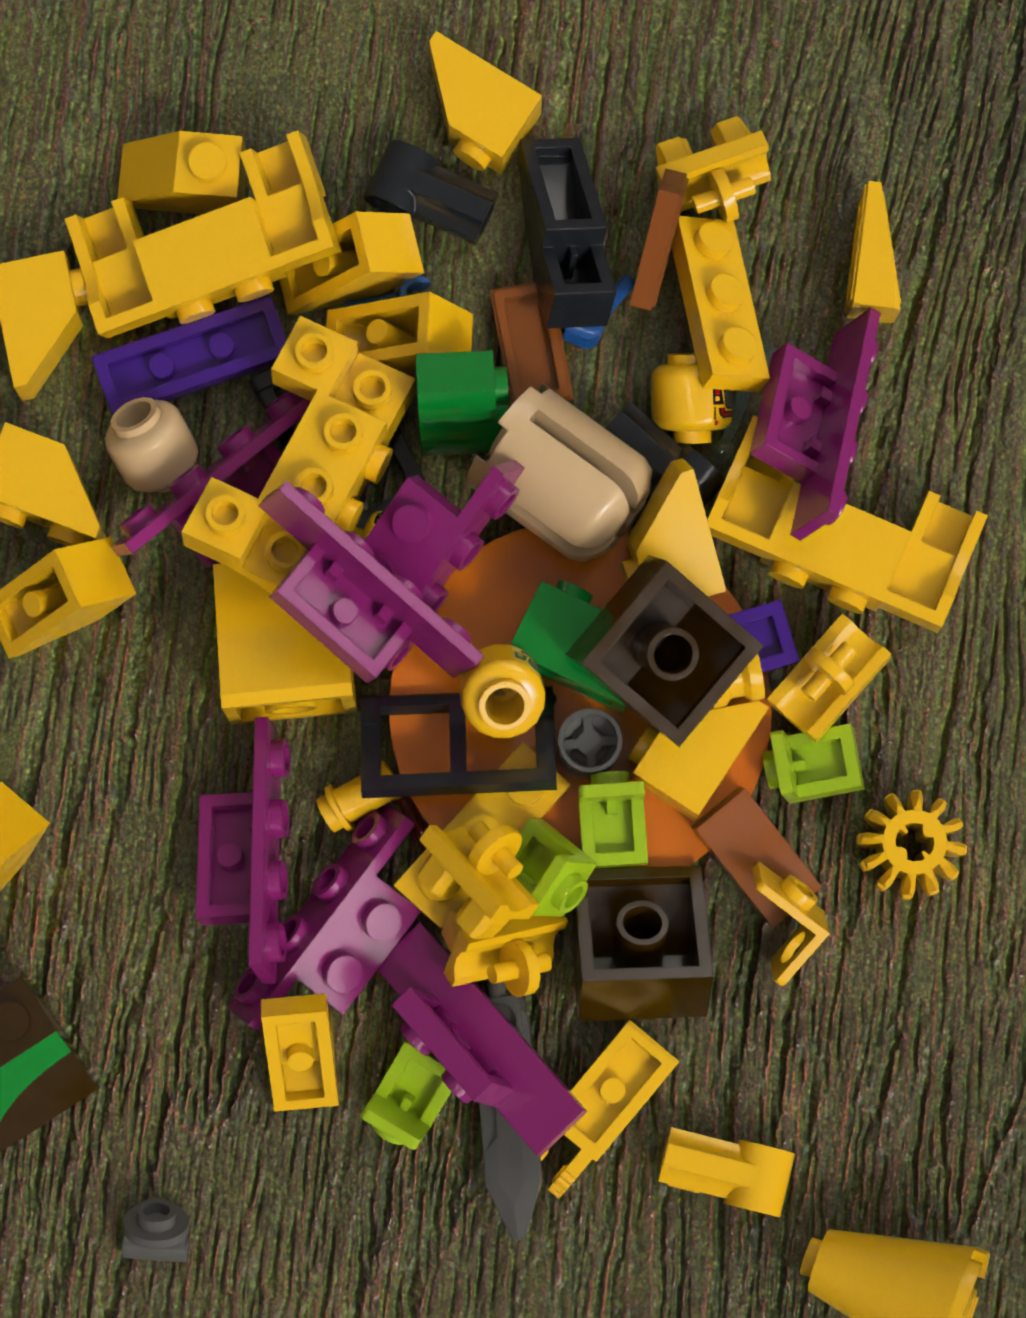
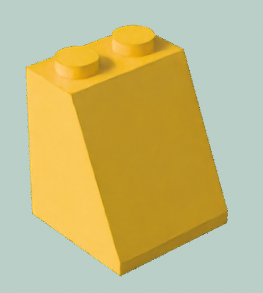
M213 564L221 707L230 724L254 723L255 718L268 717L270 721L358 712L354 671L269 598L270 593L223 564Z

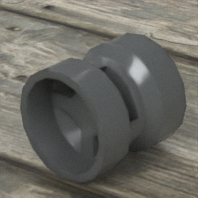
M592 708L575 711L566 718L559 730L557 742L559 761L566 771L577 778L590 779L591 774L612 770L622 748L623 737L618 723L606 712Z

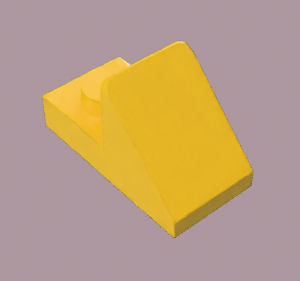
M326 993L261 999V1020L274 1112L339 1106L331 1009L328 1007Z

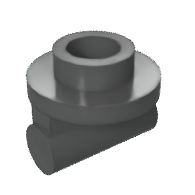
M155 1198L143 1201L132 1207L125 1214L123 1221L122 1258L188 1262L190 1237L188 1236L189 1217L182 1208L168 1200Z

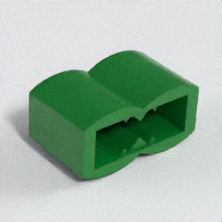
M493 350L416 354L421 456L489 453L494 440L503 428L498 424V421L508 410L507 366L494 367Z

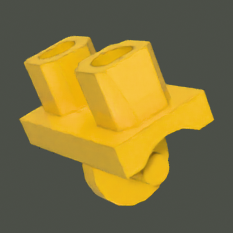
M738 116L716 123L710 130V139L713 147L693 154L687 139L680 138L679 136L658 143L655 147L658 164L655 167L658 190L666 168L686 173V178H689L681 212L694 208L696 214H700L717 208L725 223L739 219V211L736 201L756 194L755 186L771 181L767 161L769 146L762 130L751 133Z
M842 613L767 698V703L817 743L891 659V653L868 637Z
M478 821L471 827L460 826L447 832H443L437 825H429L419 839L430 853L421 867L417 878L429 892L440 898H454L462 887L469 895V898L456 914V922L469 937L474 939L493 938L509 920L530 919L540 904L516 878L523 869V865L515 857L521 847L522 837L512 825L503 824L490 830L483 821Z
M461 908L452 909L448 913L441 934L451 952L443 972L450 985L455 987L489 979L492 984L504 982L508 991L516 997L531 995L537 991L540 983V973L548 972L552 968L555 936L559 930L565 929L568 923L565 916L532 915L530 919L509 920L493 938L474 939L469 937L456 922V914Z

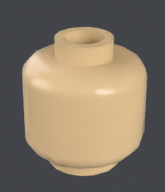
M141 397L125 403L113 414L111 424L104 439L107 452L125 483L135 491L148 493L170 492L168 486L181 474L195 466L199 454L196 440L179 409L170 402Z

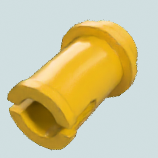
M381 761V775H394L389 766L384 761ZM361 775L337 788L332 784L324 788L325 794L317 798L316 802L321 815L333 832H337L342 828L350 832L355 829V821L401 797L362 798Z

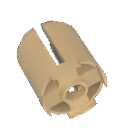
M542 383L540 392L531 386L511 405L498 421V424L503 428L490 448V458L485 462L479 456H475L467 474L466 484L476 491L493 465L516 460L525 469L514 484L520 490L519 494L505 513L568 559L584 563L608 553L616 545L618 538L623 536L636 521L650 493L652 468L644 456Z

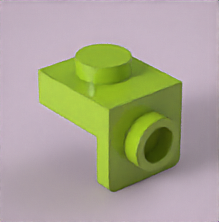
M851 723L830 727L817 743L804 733L787 735L784 730L770 732L773 750L763 751L767 782L770 789L780 788L781 795L789 804L865 790L854 727Z
M624 771L591 774V785H581L577 792L581 851L597 863L595 869L647 865L644 781L630 782L629 772Z
M530 818L520 833L522 844L515 857L523 865V869L516 878L540 904L533 913L534 916L564 917L566 913L573 910L584 898L588 890V883L586 881L597 866V863L545 820Z
M406 1039L360 1117L371 1124L374 1131L384 1140L416 1150L451 1094V1090L441 1079V1074L446 1068L432 1052L425 1056Z

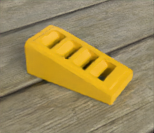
M868 181V184L864 185L858 199L844 314H847L846 318L855 319L872 307L881 313L879 322L894 323L900 313L901 298L885 196L881 182Z

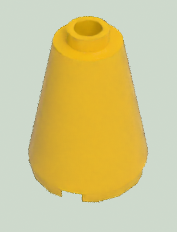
M829 1229L823 1240L811 1238L801 1264L800 1275L810 1278L808 1292L849 1318H973L979 1299L976 1297L977 1289L974 1286L978 1277L985 1279L990 1252L974 1246Z

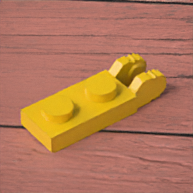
M631 1020L626 1023L570 1091L588 1112L564 1134L581 1150L568 1165H563L551 1180L552 1185L548 1188V1191L558 1199L566 1192L591 1160L595 1162L599 1160L679 1063L675 1057ZM549 1149L541 1156V1161L549 1153Z

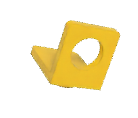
M758 861L752 868L756 889L801 923L770 960L773 979L783 987L828 937L830 932L825 911L816 905L818 898L806 884L792 875H788L783 880ZM801 944L800 948H799V949L797 950V952L793 955V953L795 952V950H796V949L799 947V945Z

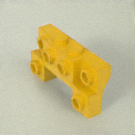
M297 130L286 134L288 141L258 153L251 148L240 152L255 200L247 197L147 236L143 235L133 202L124 197L111 201L113 208L87 218H82L76 214L65 218L83 275L88 307L98 335L111 338L164 317L172 320L178 318L180 324H187L211 316L216 312L213 304L234 296L237 297L238 302H247L266 296L274 291L272 282L288 277V271L341 252L323 198L326 196L307 137Z
M302 316L296 322L271 368L272 384L311 402L259 498L211 477L181 531L185 547L235 570L261 586L270 594L307 549L258 505L268 494L285 481H288L293 487H300L312 493L322 503L325 509L324 514L343 531L353 532L364 508V503L358 500L368 481L378 484L382 479L393 453V449L387 446L416 394V378L359 353L357 341Z
M753 415L707 519L711 535L761 557L759 562L771 567L768 574L784 584L803 589L807 582L830 592L827 597L828 601L847 611L862 614L865 608L875 612L880 608L938 633L943 627L988 515L977 510L973 516L938 502L941 495L929 491L923 500L911 531L846 504L841 515L834 523L823 525L800 541L791 536L790 533L801 484L750 454L758 419L757 416Z

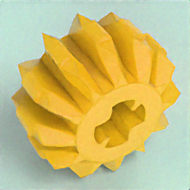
M912 790L909 793L905 811L900 799L894 793H891L883 799L888 817L874 809H869L864 815V820L867 824L879 832V834L866 832L856 836L857 846L876 849V854L862 860L859 866L863 872L871 871L879 865L883 867L885 872L875 885L881 892L888 889L895 878H899L900 898L902 900H910L915 892L917 878L923 892L928 897H931L939 892V884L934 872L949 881L954 880L959 874L955 865L945 859L944 856L955 858L966 854L967 846L965 844L947 841V836L961 829L963 823L960 818L951 819L943 825L937 818L942 814L947 805V802L942 798H938L929 807L928 811L925 812L922 811V791ZM907 829L915 831L917 842L926 843V852L921 851L914 857L915 861L907 859L905 848L896 846V838L899 840L908 833Z

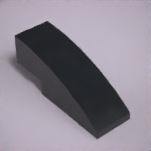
M580 138L520 139L518 157L525 226L538 298L546 329L607 326L617 291L603 248L607 225Z

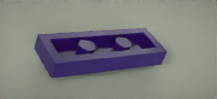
M269 295L91 357L111 415L113 416L117 409L133 399L148 397L154 400L171 401L273 366L287 339L272 297Z

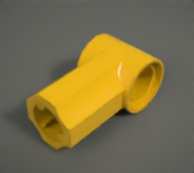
M671 1127L661 1162L658 1182L698 1194L701 1192L724 1198V1204L780 1218L795 1153L739 1139L738 1144Z

